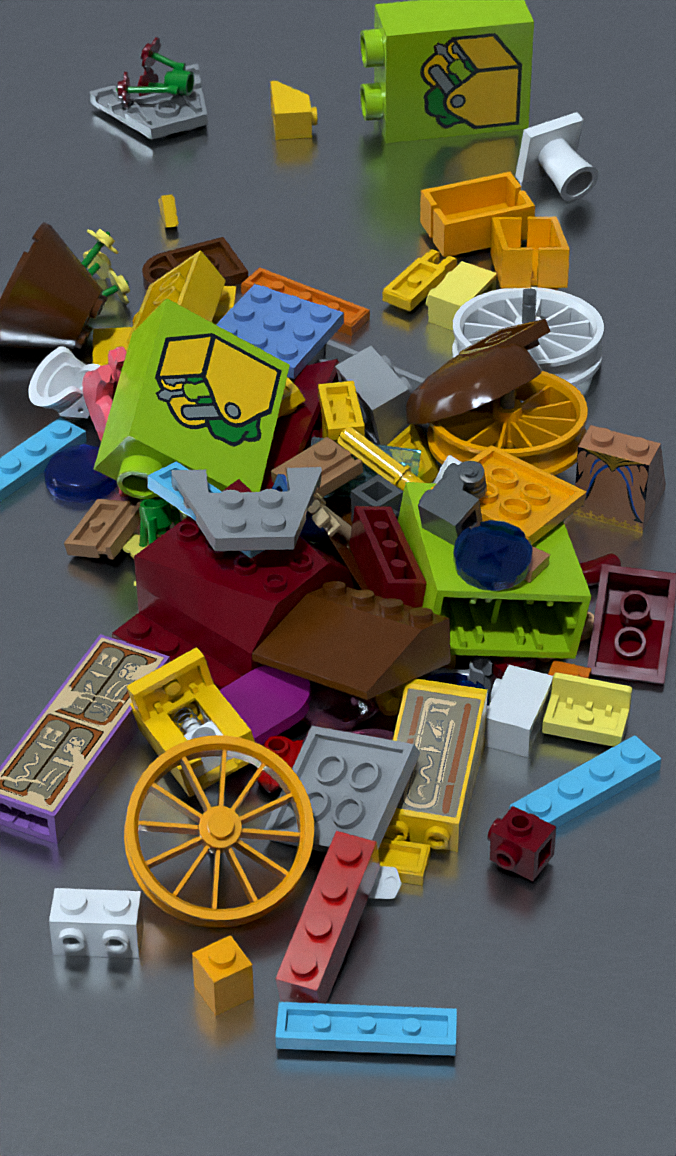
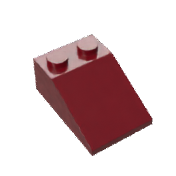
M602 564L587 667L591 668V676L664 686L676 605V573Z

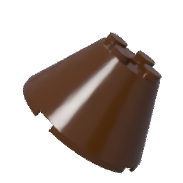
M43 222L32 237L35 241L28 253L23 252L0 298V348L55 350L63 346L70 351H73L76 347L81 349L83 345L85 346L93 330V327L88 325L91 318L96 319L107 302L108 297L102 295L103 289L55 229L50 224Z

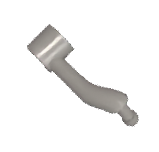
M477 656L470 660L469 669L467 670L441 667L425 675L436 680H469L472 686L480 687L484 684V675L490 676L492 674V663L487 657Z

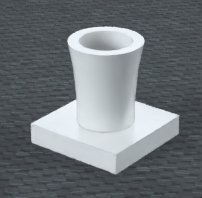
M577 112L524 129L515 177L521 184L549 175L562 199L565 201L578 200L591 191L597 182L598 171L577 154L584 121Z

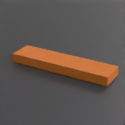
M260 267L241 283L242 294H245L254 284L344 312V324L337 331L349 336H353L370 320L369 309Z

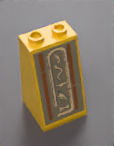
M413 679L405 684L393 740L414 744L421 753L383 838L431 845L433 849L458 852L485 748L487 689L423 679Z

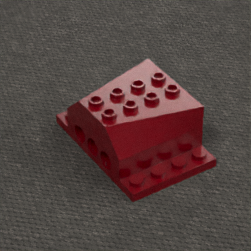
M240 479L223 490L252 492ZM187 516L134 556L138 613L112 632V638L170 656V662L197 647L205 657L214 685L218 690H221L248 672L264 665L252 661V653L307 593L322 588L324 583L330 581L344 582L346 587L356 590L362 589L343 560L315 544L309 543L301 535L294 549L265 550L250 558L241 551H214L196 524V521Z

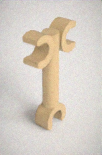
M319 493L314 494V502L312 506H309L308 512L313 515L312 519L320 529L323 527L330 537L336 533L349 544L352 527L325 506L326 501Z

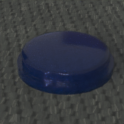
M91 445L71 446L57 452L50 459L44 471L45 485L48 491L55 497L69 502H90L103 498L117 487V481L94 470L99 447Z

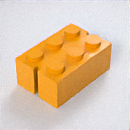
M511 172L421 190L420 223L430 238H433L434 244L443 257L489 249L491 247L492 217H521V241L526 240L527 217H535V204L524 190L521 191V185Z
M492 217L490 255L501 288H531V286L553 290L568 288L570 249L557 217H527L525 248H520L521 217Z

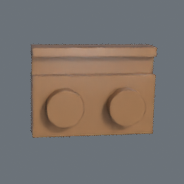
M326 437L271 470V477L274 483L278 474L287 475V468L321 467V484L316 489L315 494L319 493L324 497L362 474L363 463L360 459L354 460L350 452Z
M97 499L64 542L67 554L87 558H100L102 554H106L109 559H114L140 524L139 507L141 502H138L136 506H130L129 501Z

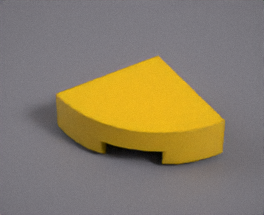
M173 194L163 195L158 200L165 228L175 227L179 224L175 198Z

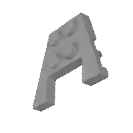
M197 64L186 66V71L194 73V87L190 96L152 93L130 99L129 107H125L123 99L118 98L115 85L89 91L90 103L150 139L164 138L173 133L194 130L196 127L208 124L199 66Z
M321 467L287 468L286 482L288 491L283 492L275 489H265L261 492L226 490L222 493H210L208 491L206 470H171V484L175 491L179 490L183 496L186 509L191 508L195 514L196 524L214 551L294 549L306 521L308 508L312 506L315 491L320 487L322 469Z

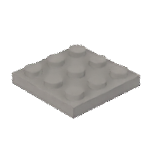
M311 726L292 770L302 782L311 803L314 818L312 850L327 853L336 831L376 841L379 849L421 753L414 744ZM282 790L279 798L286 795L284 790ZM291 802L272 811L264 830L298 832L297 820ZM275 841L293 846L298 845V842Z

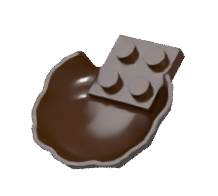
M546 319L501 328L460 351L459 355L428 376L411 393L406 404L407 424H427L465 413L491 402L541 374L542 369L527 350L540 344L538 339L551 332Z

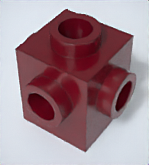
M512 806L502 819L497 818L489 829L487 836L488 841H490L489 860L497 863L503 869L511 870L533 881L554 856L556 826L540 819L534 814Z

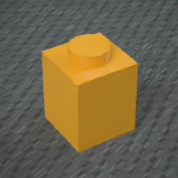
M231 935L192 953L194 987L215 1016L254 998L253 964Z

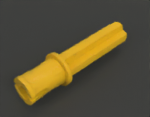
M348 426L339 435L338 445L350 452L355 458L362 460L363 464L402 491H404L405 482L425 483L411 472L409 465L404 467L353 427Z

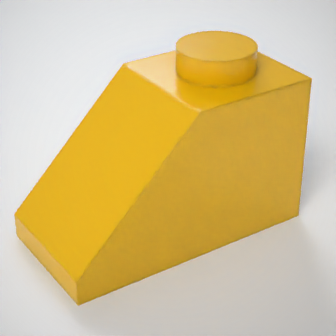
M270 81L271 112L275 139L312 138V126L317 125V108L311 107L309 95L278 81Z

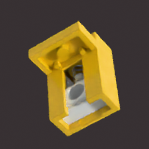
M197 647L126 686L132 700L130 707L138 728L158 756L182 742L203 736L227 735L255 742L250 728L214 685L205 657ZM221 756L202 757L188 761L202 790L219 781ZM226 757L225 777L249 763L240 759ZM179 765L173 768L170 772L189 797L195 795L182 766Z

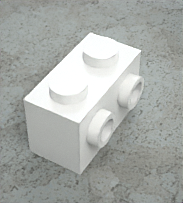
M55 888L49 918L53 955L139 958L144 927L141 891Z

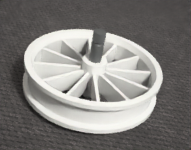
M538 287L493 290L470 299L456 312L453 319L455 340L452 346V356L454 358L463 349L501 328L546 319L551 332L538 339L540 343L538 346L527 351L538 363L542 371L554 374L568 381L573 386H577L592 377L602 363L601 341L604 335V323L602 317L593 306L576 296L562 291Z

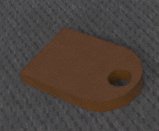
M224 237L159 253L148 259L142 269L143 285L147 290L150 284L201 250L226 280L224 286L239 285L249 275L248 270Z

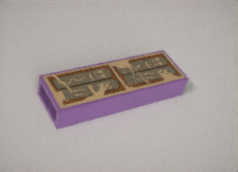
M100 634L0 766V825L58 845L139 731L130 707L132 700L126 686L169 663L170 656Z

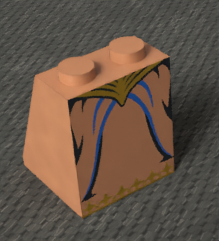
M590 425L578 446L575 486L587 493L584 505L573 512V514L643 533L666 486L661 443Z

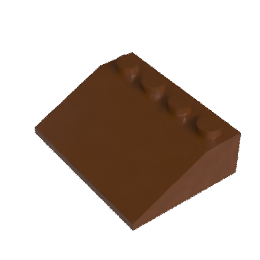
M330 581L324 583L322 588L307 593L255 649L252 653V661L368 700L450 664V619L434 614L432 609L415 608L403 604V601L400 599H385L374 595V592L370 590H356L346 587L344 582Z

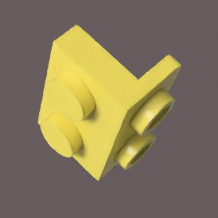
M554 673L551 696L543 719L542 733L612 747L618 745L623 741L630 716L632 687L563 673Z

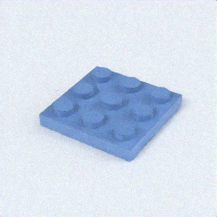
M254 284L216 325L289 364L287 377L295 379L344 324V312Z

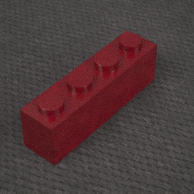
M355 506L349 547L368 589L373 591L374 595L385 599H400L405 605L415 608L423 607L427 583L392 507Z

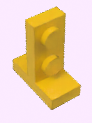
M354 381L318 384V398L322 411V440L328 437L337 443L339 435L348 426L353 427L365 437V425Z

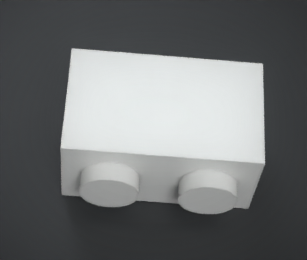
M508 665L502 679L496 678L491 691V703L487 705L486 747L529 757L542 728L543 719L550 700L552 675Z

